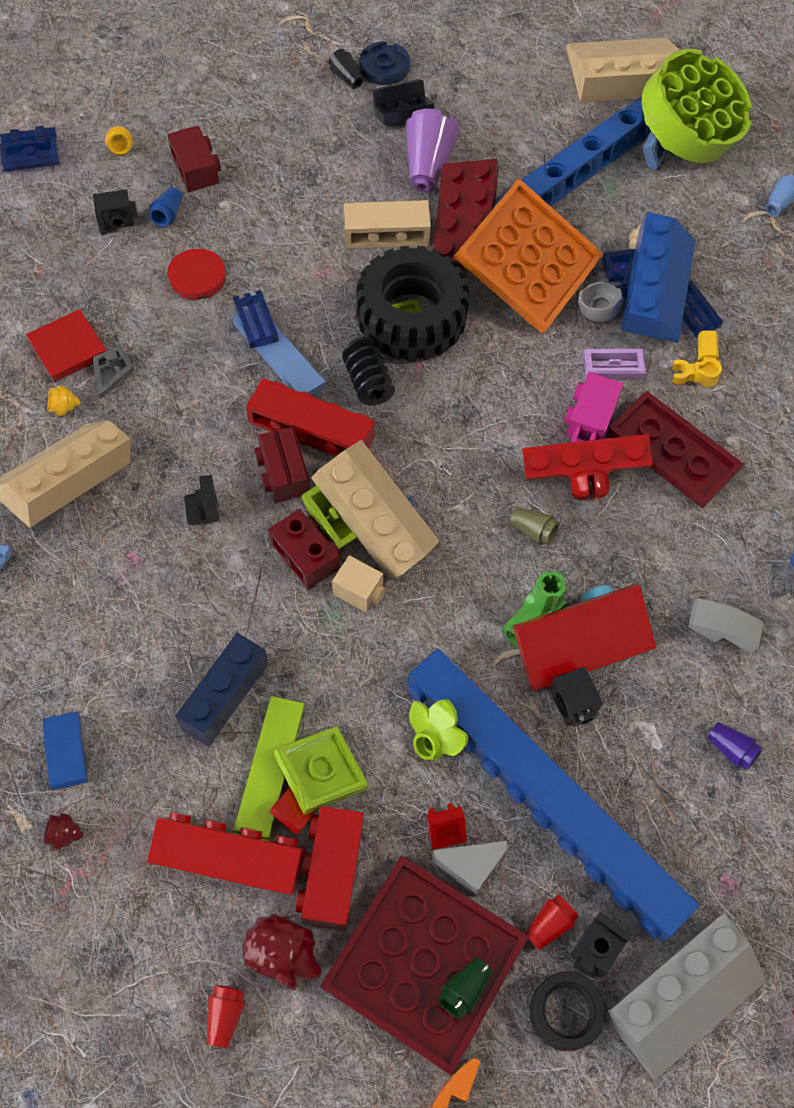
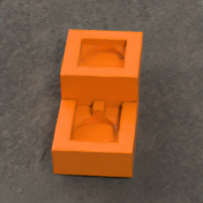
M472 1058L460 1067L442 1087L430 1108H447L451 1097L461 1102H467L481 1061Z

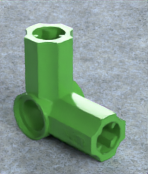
M544 571L537 578L535 587L525 599L523 607L503 627L502 632L515 647H518L513 625L567 606V602L563 600L567 588L564 583L565 577L558 571Z

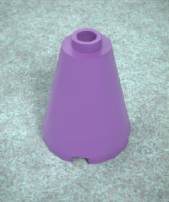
M425 108L416 110L412 113L410 119L408 117L406 122L409 179L411 185L420 192H428L437 186L442 175L443 164L448 162L460 134V124L455 117L450 115L448 119L442 116V111L438 109Z

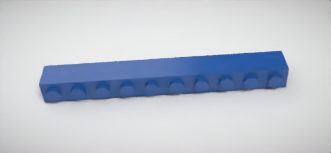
M439 648L408 674L407 686L409 688L407 690L411 697L421 703L424 702L429 708L442 699H448L453 704L458 717L456 727L468 734V743L463 750L467 753L473 752L482 761L480 764L484 771L494 779L498 777L507 786L505 789L508 795L518 804L523 802L533 812L531 814L533 820L542 829L547 830L549 828L559 838L557 843L561 849L571 857L575 855L585 865L584 870L594 882L598 884L602 882L612 892L611 898L622 910L626 912L630 910L640 920L638 924L646 935L653 940L658 938L661 942H664L700 906Z

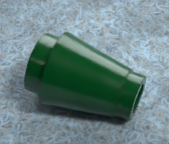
M474 958L440 988L442 993L438 997V1002L450 1015L459 1020H462L466 1014L471 1015L488 978L492 974L491 969L482 960Z

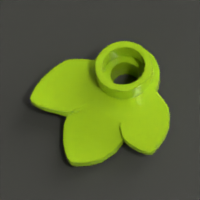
M442 699L428 709L417 700L413 702L409 712V720L417 733L413 740V746L418 756L425 760H437L444 755L455 756L462 752L468 743V734L456 727L458 717L453 704L448 699Z

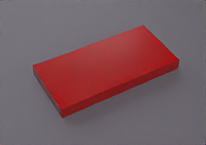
M632 584L513 625L528 683L533 691L548 687L552 684L555 677L579 668L586 667L587 671L590 672L656 648L639 584Z

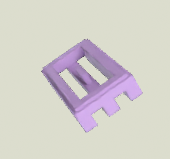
M584 349L583 351L584 370H586L585 379L588 372L609 379L645 378L646 369L643 349ZM592 360H609V361H592Z

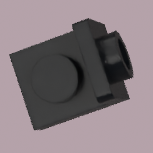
M212 475L199 476L200 489L195 490V494L184 496L188 525L220 521Z

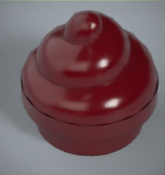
M60 812L58 816L49 815L43 844L52 845L53 850H61L62 847L71 845L73 841L80 840L83 832L80 831V827L77 823L73 822L69 814Z

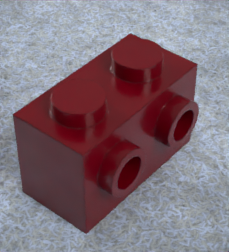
M299 508L270 527L268 533L272 547L306 589L309 590L339 569L340 551L333 540H326L323 537L317 521L312 516L307 517Z

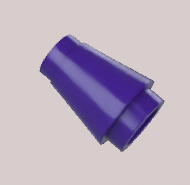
M720 722L713 727L707 737L737 768L741 766L745 770L750 769L763 750V747L757 744V739L726 725L724 726Z

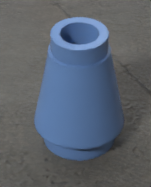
M785 175L778 179L765 205V210L769 215L778 216L794 202L793 175Z

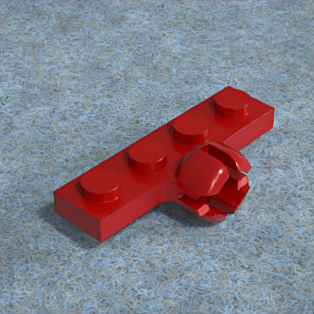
M649 434L522 448L525 481L559 477L568 478L571 482L572 496L578 500H587V496H589L588 483H591L593 499L606 496L610 489L608 476L611 472L651 468L653 465Z

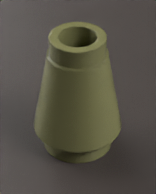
M516 507L510 517L511 525L540 545L543 543L550 545L555 539L560 526V522L554 520L553 515Z

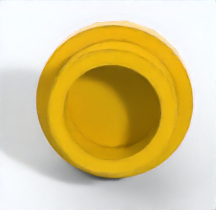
M115 126L107 131L105 143L112 153L124 155L131 150L133 138L126 128Z
M58 385L57 388H49L48 412H54L56 416H65L81 404L79 398L74 396L72 391L65 386Z

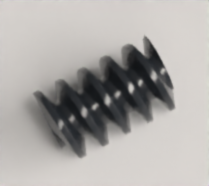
M363 336L351 341L342 351V359L344 364H346L345 367L357 392L359 401L365 405H379L385 403L394 395L395 386L391 385L392 379L388 375L383 358L380 356L379 348L376 347V341L371 336Z

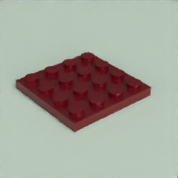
M401 855L326 975L320 988L443 1072L452 1076L529 936ZM474 958H478L489 966L492 974L488 978L472 1014H466L462 1020H459L450 1015L438 1002V997L442 993L440 988Z

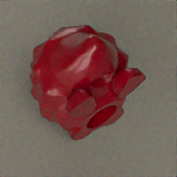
M271 914L269 917H260L246 931L242 949L245 961L244 966L293 990L297 987L296 979L301 981L313 980L320 977L322 973L321 967L317 964L314 957L313 948L315 940L312 931L292 922L288 916Z

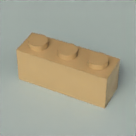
M428 200L344 203L346 249L401 247L408 245L429 246L431 225Z

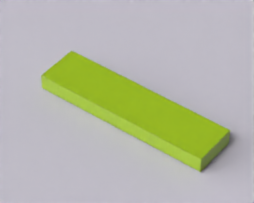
M271 696L234 832L240 833L241 827L253 828L263 831L261 838L270 839L275 817L269 811L281 798L286 781L273 753L275 748L296 741L305 709L304 703Z

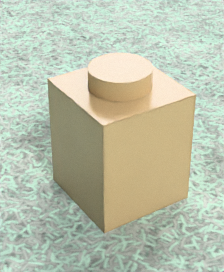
M348 556L332 580L334 596L366 613L372 604L377 605L380 602L386 589L383 587L382 572L351 556Z

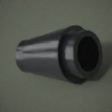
M344 49L336 50L328 60L330 70L351 86L352 89H357L363 84L364 77L349 51Z

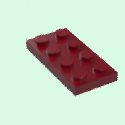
M497 159L443 164L433 249L441 252L442 257L448 256L455 262V267H464L454 258V255L495 207L499 175Z
M647 390L608 427L606 432L611 438L649 434L653 462L651 469L701 508H704L744 465V463Z

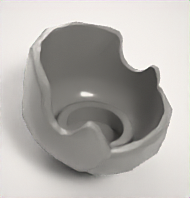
M600 281L590 284L584 290H581L579 294L580 311L590 321L598 323L608 322L619 314L623 305L621 289L616 288L610 283Z

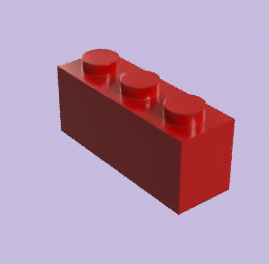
M320 806L319 817L312 816L309 838L315 839L312 853L306 852L302 871V875L308 876L306 890L299 889L296 903V913H302V924L347 930L364 812Z

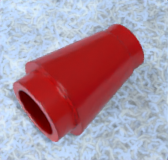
M557 894L552 900L550 898L547 899L525 934L529 936L528 940L541 951L545 946L575 926L573 922L579 915Z
M214 985L213 994H208V1036L206 1044L229 1048L230 1040L233 1037L246 1001L243 1000L245 990Z

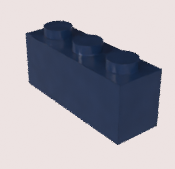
M236 633L175 715L180 728L209 747L268 666L266 650L241 634Z

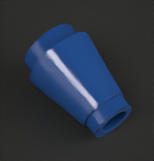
M175 187L168 188L150 204L149 217L157 226L166 227L174 223L181 200L183 199L182 192Z

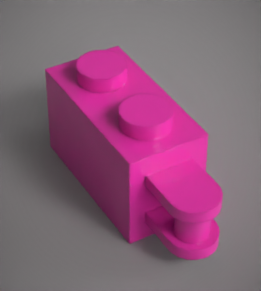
M588 372L585 383L578 382L573 399L578 401L575 407L569 406L564 419V423L569 424L566 436L572 438L571 442L604 439L624 383Z

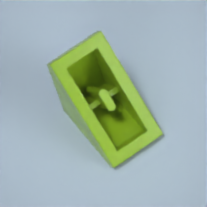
M318 485L301 496L308 515L312 516L319 524L320 533L326 540H333L338 549L357 537L321 492Z

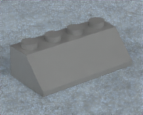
M722 913L711 920L606 1010V1019L652 1079L656 1080L766 982V979L751 944L728 916Z

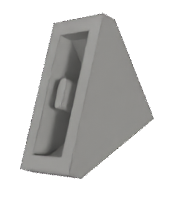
M507 841L434 850L432 856L433 866L475 897L504 857L508 845Z

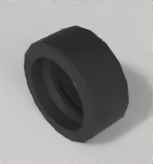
M559 972L547 977L536 988L529 1004L530 1021L535 1033L546 1045L559 1051H576L592 1044L602 1032L606 1019L605 1002L599 989L587 977L575 972ZM559 988H572L579 991L585 997L589 1006L590 1017L587 1026L574 1036H564L555 1032L545 1017L547 998L554 990Z

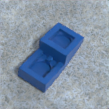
M75 711L44 718V744L51 790L87 783V758L83 748L82 721L79 712Z

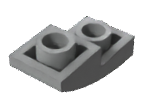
M697 598L693 601L688 627L713 642L725 638L751 653L759 649L763 621L731 606Z

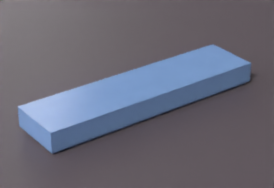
M257 304L233 317V324L288 388L298 392H307L312 396L326 388V381Z

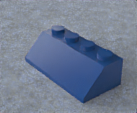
M647 212L636 241L620 329L622 331L676 343L679 341L696 240L676 218Z

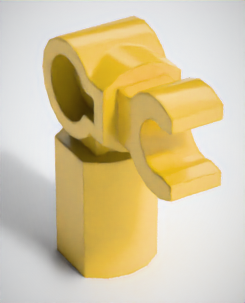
M703 330L698 334V362L689 364L687 361L680 359L673 361L672 370L683 372L682 374L675 373L673 375V384L682 385L687 381H693V383H699L704 387H713L718 383L722 366L719 362L718 333L716 331Z

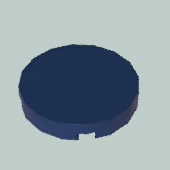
M384 41L372 43L361 52L359 70L364 78L378 85L399 83L406 78L410 71V56L407 50L399 44L393 43L392 46L387 45V42Z

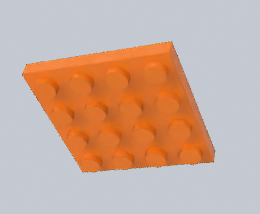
M518 178L454 255V258L542 334L548 329L603 256V253Z

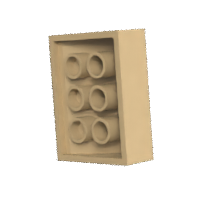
M666 37L568 43L566 47L580 103L642 98V92L648 79L667 57L680 50Z

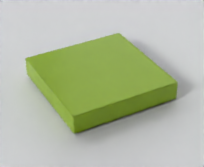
M338 726L277 747L273 753L304 815L319 810L320 806L326 807L362 793L369 787Z

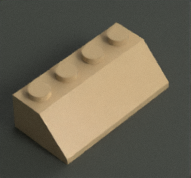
M109 420L88 423L0 477V502L31 528L130 464L131 438Z
M362 440L341 452L311 477L390 581L404 574L440 542Z

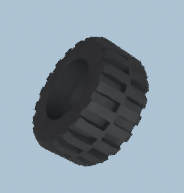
M409 245L401 246L400 250L394 251L392 248L385 251L384 256H376L370 261V265L364 267L361 277L357 281L356 318L358 319L360 332L364 336L373 337L377 344L376 347L379 348L381 353L385 354L388 352L391 358L400 360V357L408 358L407 361H416V358L420 357L427 360L433 358L435 353H438V355L448 351L449 346L452 347L458 342L460 335L463 334L466 327L470 295L469 284L465 279L464 272L459 266L455 267V262L448 256L444 258L441 252L435 249L428 251L424 246H417V248H409ZM413 294L428 298L436 306L427 311L411 313L401 311L388 302L402 295Z

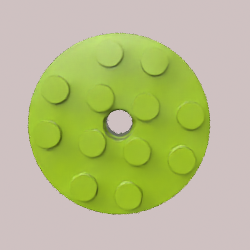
M682 49L672 53L648 79L642 92V109L646 125L651 129L665 150L671 151L678 157L691 162L710 163L720 159L746 135L752 121L749 120V111L752 109V104L743 82L725 62L718 57L712 60L703 56L702 50Z

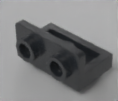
M415 79L372 90L375 116L388 127L401 125L402 121H406L408 117L410 119L412 113L416 110L434 109V103L425 96L424 81L422 79Z

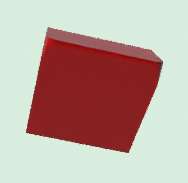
M289 788L269 812L293 833L298 834L310 822L312 816L318 810L304 815L291 788Z

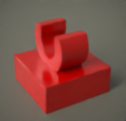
M452 803L447 804L448 810L435 812L433 807L429 808L426 818L432 850L467 842L466 822L462 807L455 808Z

